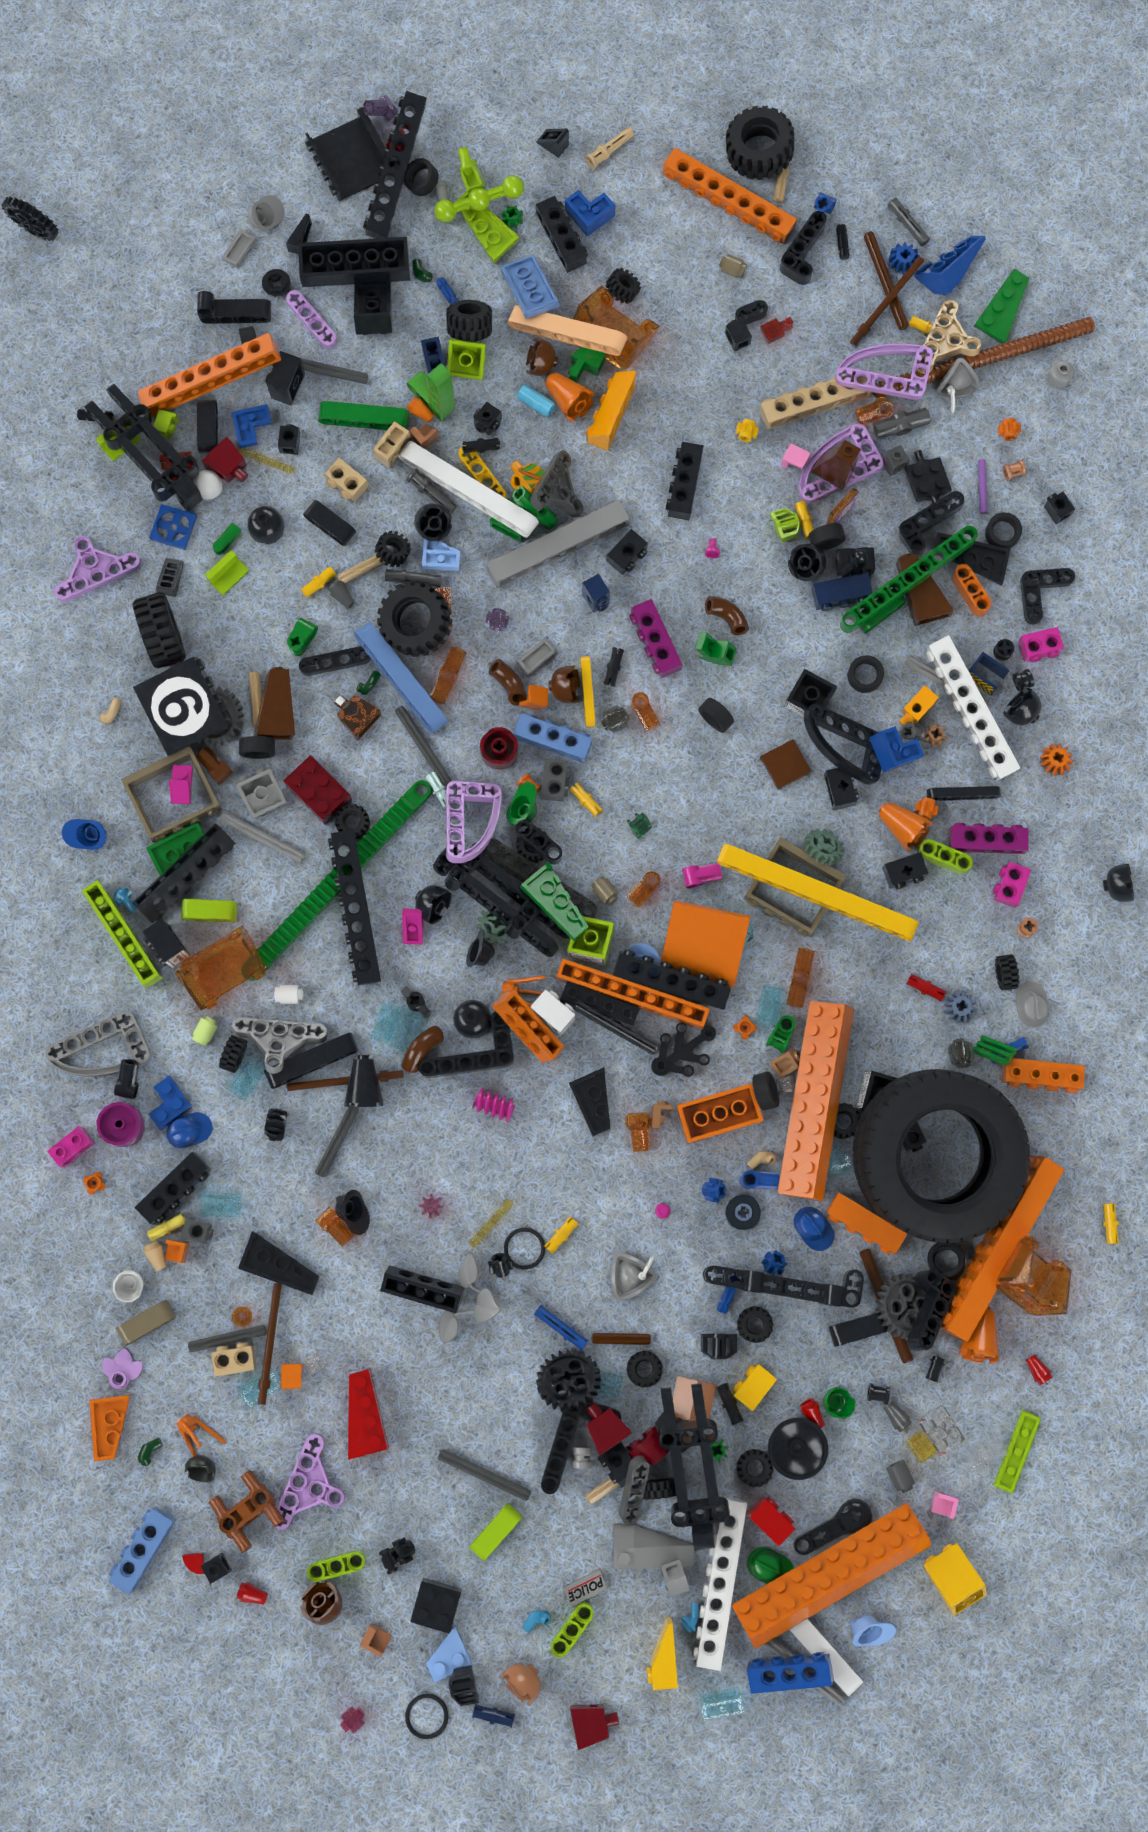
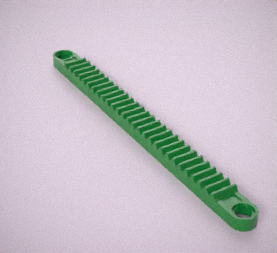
M420 780L414 783L394 803L393 807L378 820V823L374 824L373 828L358 841L357 850L361 869L430 797L432 791L428 782ZM419 786L427 788L425 795H419L416 792ZM344 866L341 871L344 875H350L353 869L350 866ZM332 869L326 875V878L310 892V895L295 908L294 912L279 925L278 929L274 930L273 934L242 966V975L247 980L255 981L259 979L341 892L340 887L336 888L335 876H338L337 869ZM255 966L257 973L254 976L247 975L248 967Z

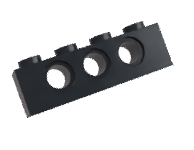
M553 196L536 204V214L568 273L586 265L588 253L585 246H581L577 231H573L570 217H566L564 214L565 210L562 202H558L556 196Z
M682 442L681 448L677 447L675 459L679 460L678 465L673 467L672 476H675V480L670 482L669 493H672L671 499H667L665 510H669L668 517L690 521L704 445ZM690 462L692 465L685 466L683 463ZM680 479H687L688 482L682 483ZM683 496L685 499L681 501L676 497Z
M569 981L566 982L560 998V1002L567 1003L572 1007L576 1001L580 1000L633 1029L640 1010L636 1006Z
M191 1152L134 1208L149 1224L154 1225L157 1223L159 1225L167 1217L165 1214L170 1209L173 1211L181 1204L179 1200L183 1196L188 1197L196 1189L194 1186L199 1181L202 1183L210 1176L208 1172L211 1168L195 1152ZM191 1170L193 1178L190 1181H186L185 1173ZM174 1184H177L179 1187L176 1195H172L170 1192V1188ZM159 1198L164 1200V1206L161 1209L156 1207V1201Z
M389 1265L384 1273L380 1289L381 1292L455 1314L461 1305L465 1290L462 1286Z

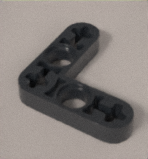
M1072 569L1026 571L1022 575L1020 586L1024 618L1027 623L1035 625L1043 617L1040 589L1070 586L1075 580V573ZM1064 574H1066L1067 577H1070L1068 581H1066L1065 578H1059V580L1056 582L1057 578L1063 577ZM1039 575V580H1033L1031 584L1025 581L1028 576H1030V579H1036ZM1050 575L1052 582H1044L1043 576ZM1027 594H1034L1036 601H1028L1026 598ZM1033 606H1035L1034 614L1038 615L1035 619H1033V616H1029L1032 613Z

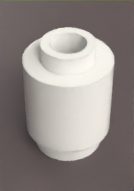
M280 985V987H275V1002H280V1004H299L300 1000H303L304 997L303 988H300L299 985Z

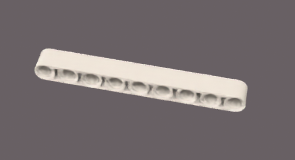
M408 441L398 454V458L409 467L417 468L422 475L526 538L539 523L537 518L412 441Z

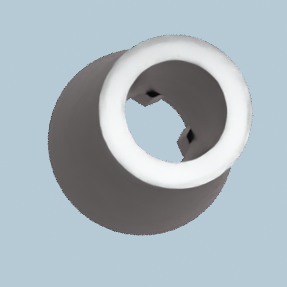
M340 580L328 589L330 595L344 605L346 609L355 603L346 585L341 583Z
M893 1401L883 1408L895 1430L897 1429L901 1432L912 1423L909 1419L910 1416L896 1406Z

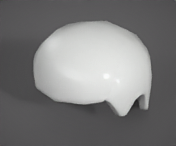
M202 470L193 479L203 499H214L220 495L223 489L220 477L212 470Z
M124 1270L119 1273L113 1282V1293L116 1298L122 1302H133L141 1296L144 1285L142 1277L133 1270Z

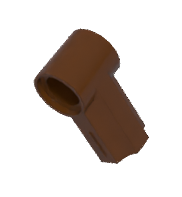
M209 747L203 748L196 756L218 785L233 774L229 766L223 760L221 761Z

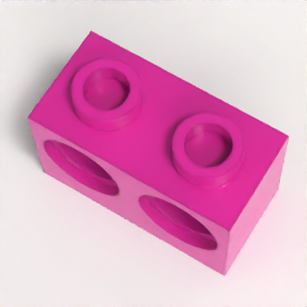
M1058 627L1025 634L1018 640L1024 662L1029 660L1031 663L1037 662L1046 656L1048 658H1055L1064 649ZM1047 641H1051L1054 647L1048 646ZM1029 645L1034 646L1036 651H1031Z
M1012 862L1002 866L999 872L1001 880L999 884H995L992 894H995L993 900L1013 908L1017 907L1031 869ZM1011 871L1017 874V880L1010 877L1009 873ZM1003 889H1008L1011 892V897H1006L1003 894Z
M78 1126L47 1152L59 1167L65 1168L95 1144V1142L83 1127Z

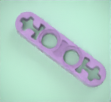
M290 291L286 296V300L291 310L324 348H333L337 343V339L332 329L299 291ZM293 297H294L295 299L298 298V302H299V304H300L299 307H298V304H297L295 301H292V298H293ZM308 309L311 311V314L308 317H304L301 315V312ZM314 323L322 324L319 330H314L312 326ZM324 332L328 338H331V342L325 341Z

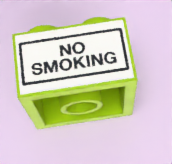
M582 916L588 925V929L575 941L570 938L567 950L569 958L606 966L615 934V925L612 922Z

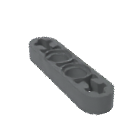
M643 1456L634 1457L628 1466L619 1508V1516L626 1525L636 1522L640 1515L650 1469L648 1462ZM636 1480H640L637 1484L632 1485ZM636 1496L632 1501H628L631 1497Z

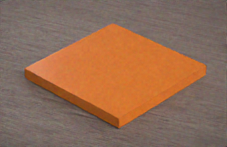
M674 900L661 962H669L673 964L672 967L680 969V967L688 968L691 970V973L696 975L699 972L710 976L709 979L715 981L717 978L726 980L728 985L734 987L750 916Z

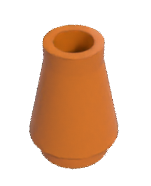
M414 397L407 407L410 410L409 413L428 423L435 416L421 398Z

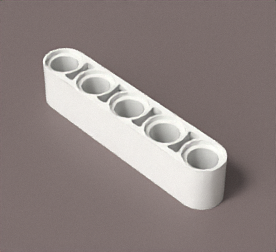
M808 1619L789 1629L811 1655L816 1652L830 1654L834 1681L848 1696L863 1683L861 1678Z

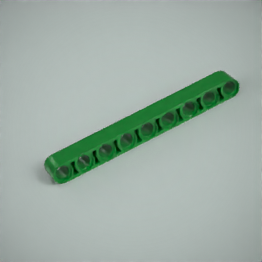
M973 526L962 528L843 615L840 622L841 630L845 633L854 632L974 544L978 536L977 529ZM964 534L970 535L972 539H966ZM949 545L956 546L957 550H952ZM934 556H940L942 561L936 560ZM925 566L928 571L924 572L919 567ZM905 577H911L913 582H907ZM895 587L898 592L893 593L890 588ZM875 598H881L884 603H877ZM860 609L868 610L869 614H862ZM850 619L854 624L848 625L845 620Z

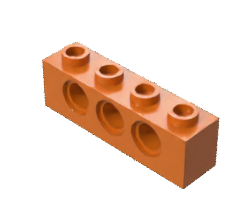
M515 990L503 993L492 1005V1008L541 1063L554 1060L565 1047Z

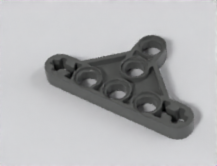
M564 450L553 456L534 489L530 502L536 510H541L549 504L563 507L571 517H576L584 509L581 501L574 494L568 471L571 465V457Z

